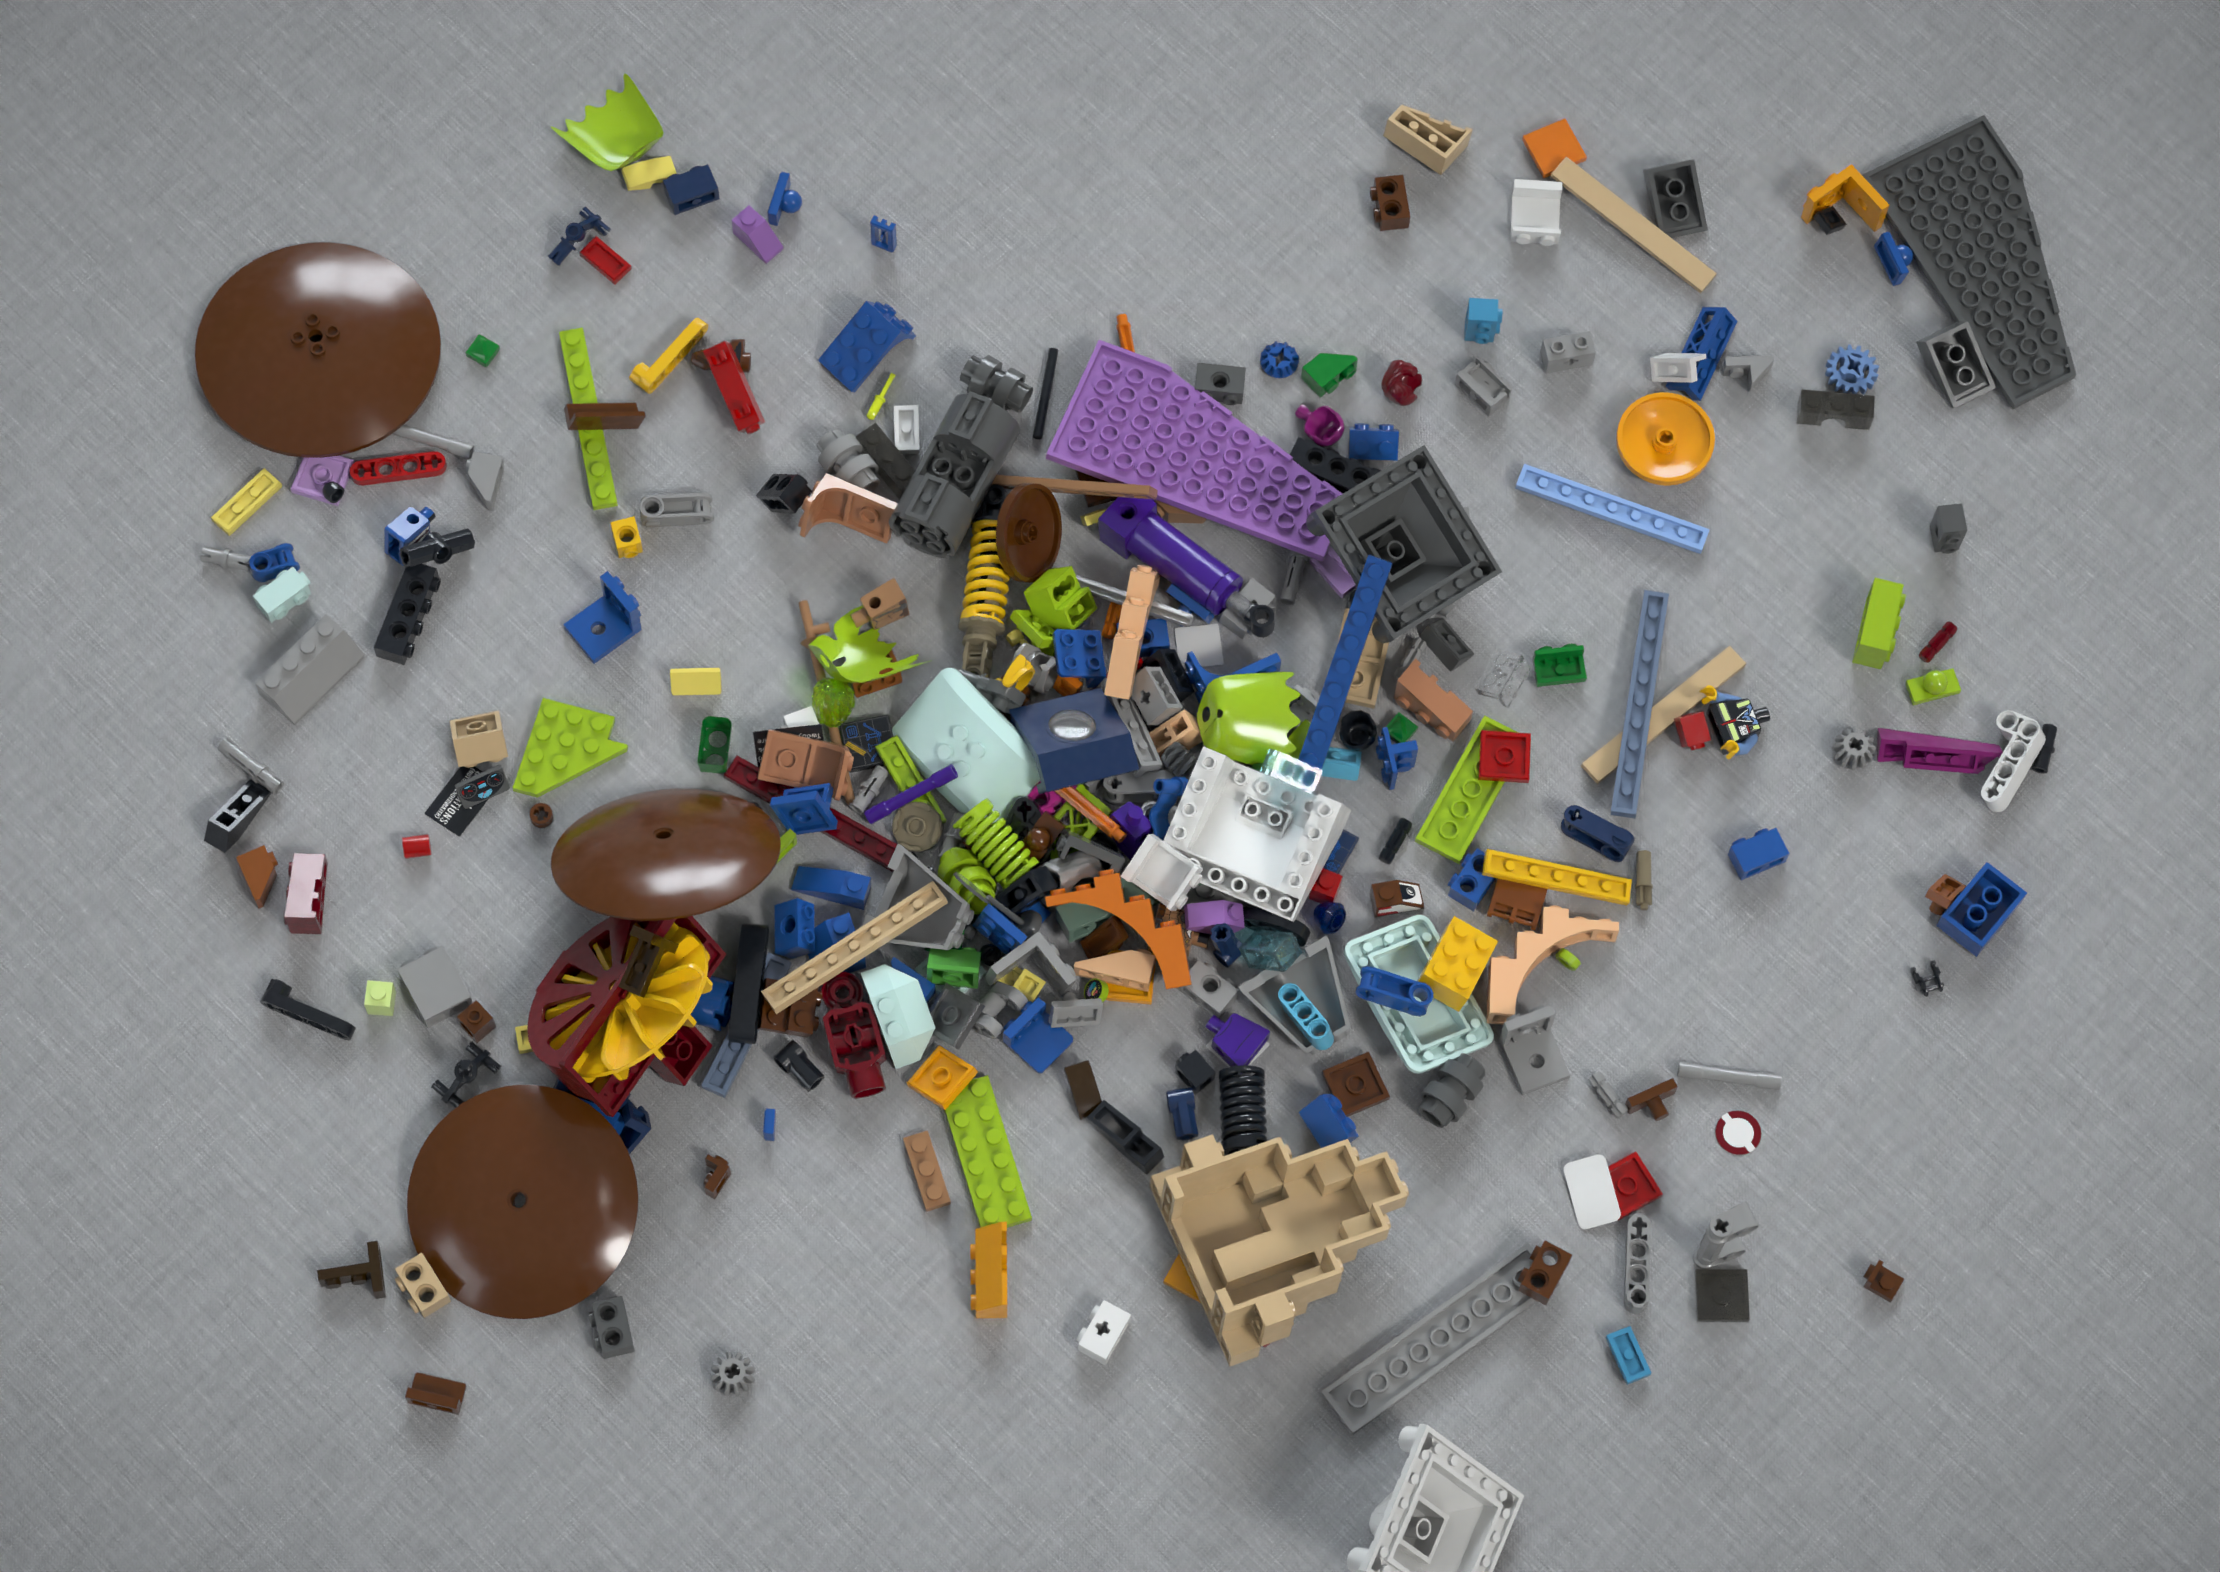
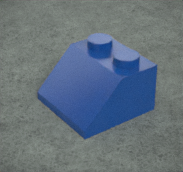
M850 913L825 920L814 928L815 952L808 954L809 960L856 931ZM865 957L842 972L852 973L866 968Z

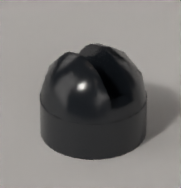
M334 481L326 483L322 489L323 496L331 503L338 502L343 497L345 491L340 484Z
M986 944L980 948L981 961L986 965L992 966L1001 959V951L996 946Z

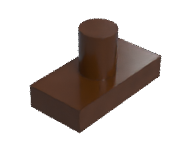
M1674 1078L1627 1098L1625 1105L1628 1108V1114L1648 1106L1655 1121L1667 1117L1669 1113L1662 1100L1675 1094L1678 1086Z

